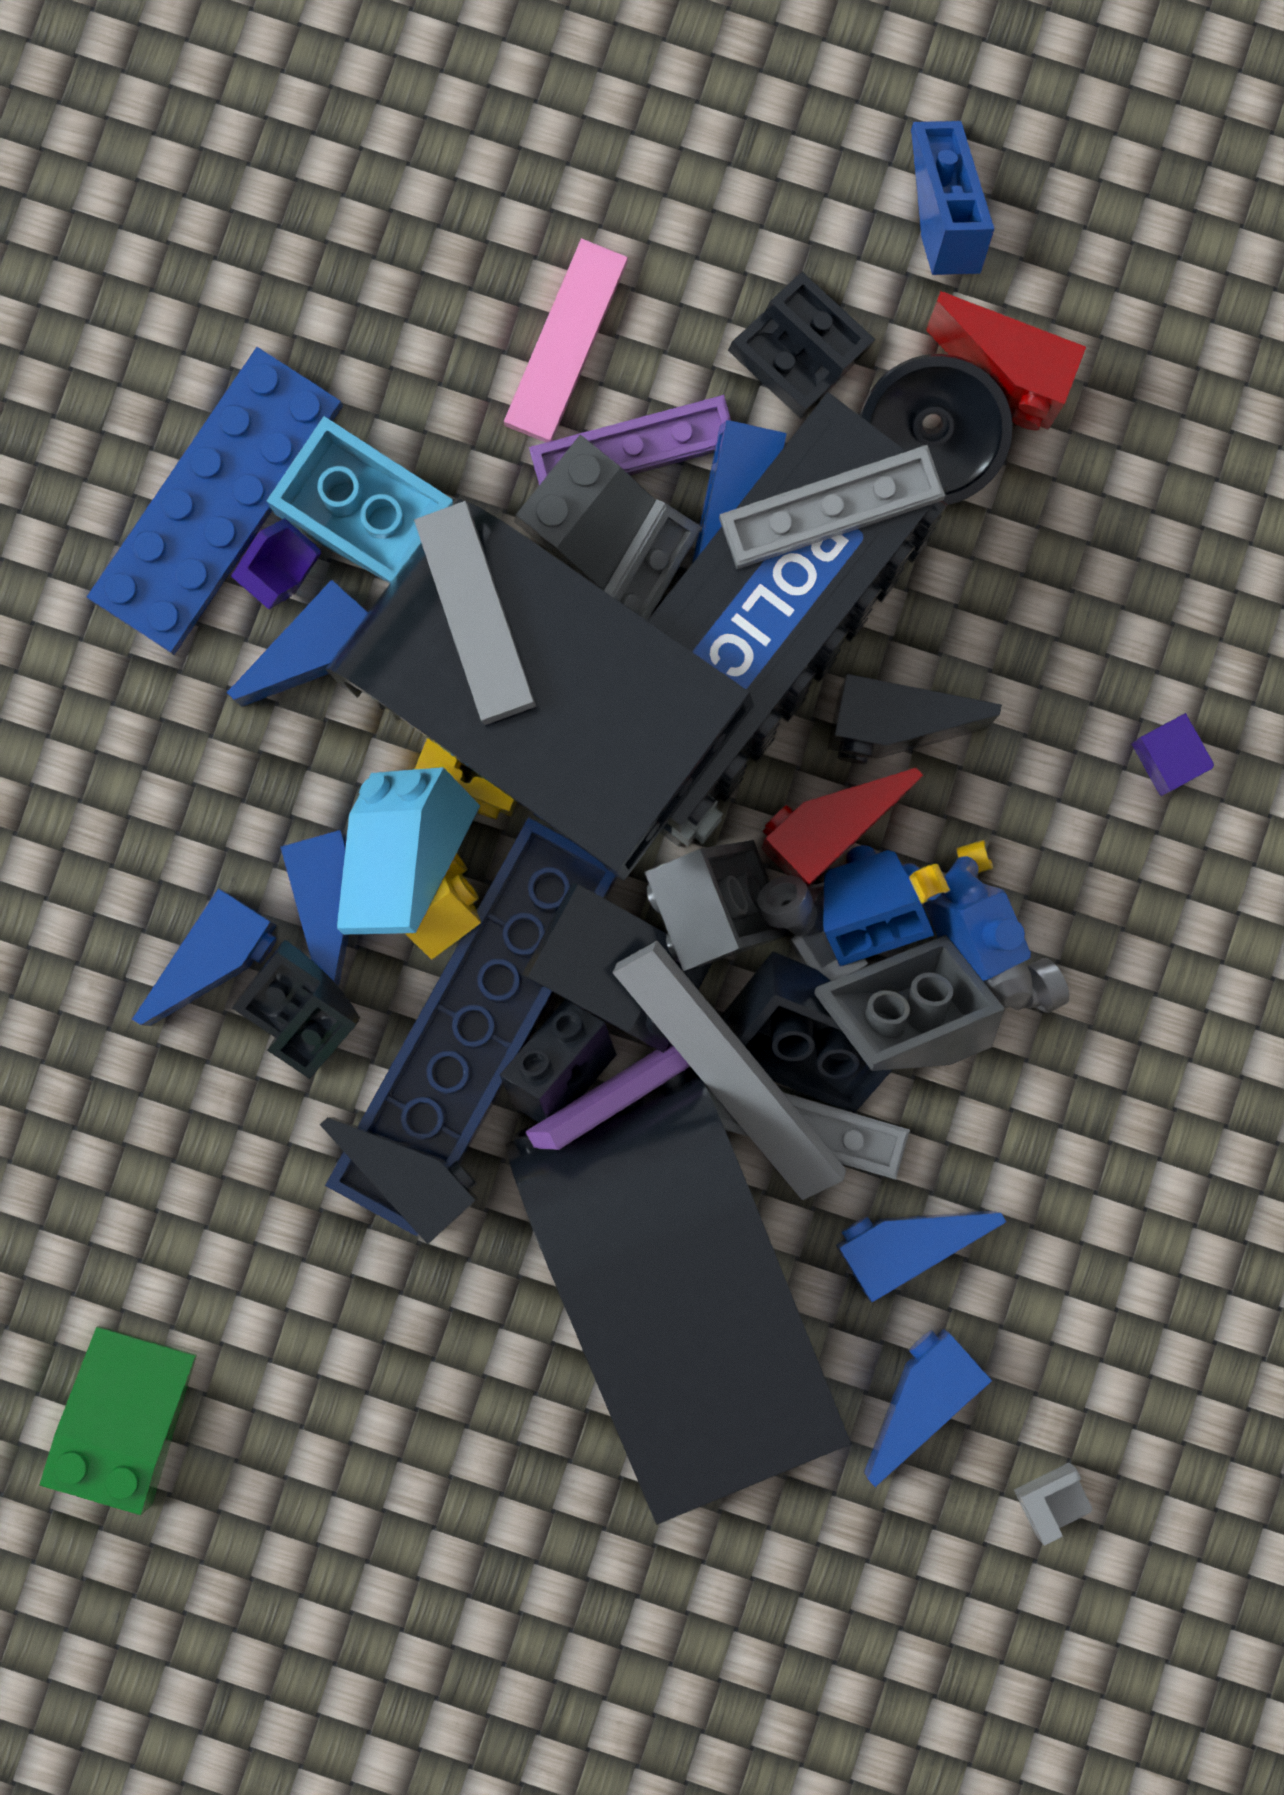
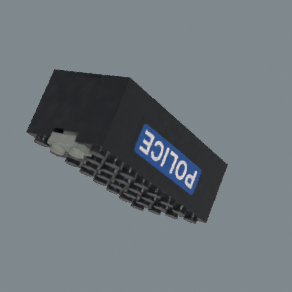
M827 392L737 508L907 451L831 393ZM939 476L942 488L945 493L949 483H947ZM940 501L737 569L723 528L719 529L648 619V622L748 690L754 706L660 833L678 847L682 843L689 846L691 842L694 843L696 840L704 844L722 820L723 813L717 809L718 801L716 799L719 798L726 802L744 779V770L748 766L746 764L751 758L756 763L775 740L774 736L777 733L776 729L780 725L779 721L781 718L787 723L791 720L806 700L805 696L809 692L808 688L813 683L811 680L815 679L817 682H820L838 659L837 655L840 653V648L845 642L844 639L851 642L868 621V616L872 612L875 602L878 600L882 603L900 579L899 576L905 569L904 566L907 561L913 563L931 540L930 537L936 529L935 526L940 521L941 514L948 505L946 502Z

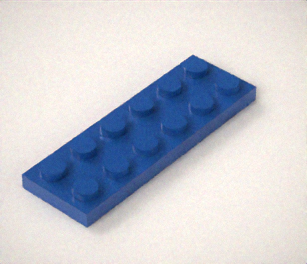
M256 347L95 583L87 598L175 655L272 512L267 499L323 416L331 421L335 419L343 407L341 401L259 347Z

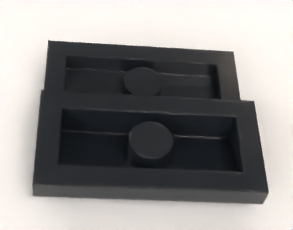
M801 272L769 302L766 310L732 341L728 351L801 419L852 368L876 339L804 272Z
M286 940L281 943L240 994L232 1007L233 1010L274 1037L267 1050L268 1052L309 1079L360 1020V1016L334 981L315 962Z

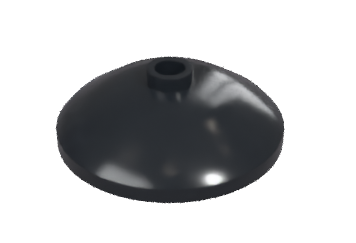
M922 355L893 367L873 386L866 397L860 413L863 419L905 451L928 445L938 476L949 483L943 500L948 505L973 496L991 482L1003 466L1011 446L1012 416L1001 387L982 367L972 361L954 355ZM930 414H936L941 417V422L935 428H926L923 425L925 417Z

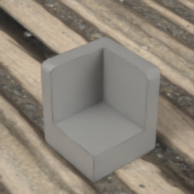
M824 931L812 935L794 936L788 940L803 964L819 970L831 981L853 973L868 964L865 959L840 967Z
M1070 1463L1014 1489L1036 1537L1044 1546L1063 1537L1059 1528L1092 1511V1506L1079 1482L1081 1476L1078 1470Z

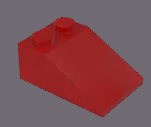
M940 291L926 331L948 355L962 357L986 370L1001 387L1010 407L1012 422L1022 428L1034 431L1039 430L1040 427L1047 430L1050 429L1066 402L1086 350V346Z
M913 768L805 801L795 811L786 805L765 825V829L762 832L767 837L761 849L787 876L799 877L809 887L920 780L923 774L917 768Z

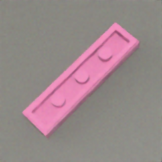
M581 238L504 419V426L545 443L553 441L624 273L628 257Z

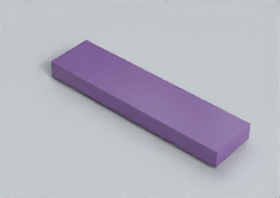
M721 395L580 434L618 464L629 475H634L714 453L719 426L726 420L731 421L725 397ZM580 434L529 447L539 485Z
M670 1042L664 1053L659 1050L653 1051L530 1128L526 1133L534 1148L559 1150L681 1073L690 1065Z

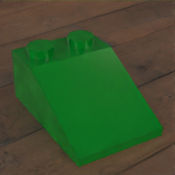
M97 1326L54 1434L39 1486L142 1515L153 1504L197 1355Z

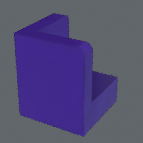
M284 518L261 530L256 535L231 577L266 608L271 609L295 595L321 555V550Z
M1186 713L1131 743L1160 796L1171 792L1214 767L1210 755Z

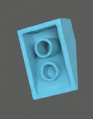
M323 416L267 499V503L276 516L281 519L285 518L308 537L391 583L421 543L414 519L447 508L453 499Z
M444 767L371 773L369 778L362 784L359 791L360 795L349 814L337 929L343 935L416 933L480 808V805Z

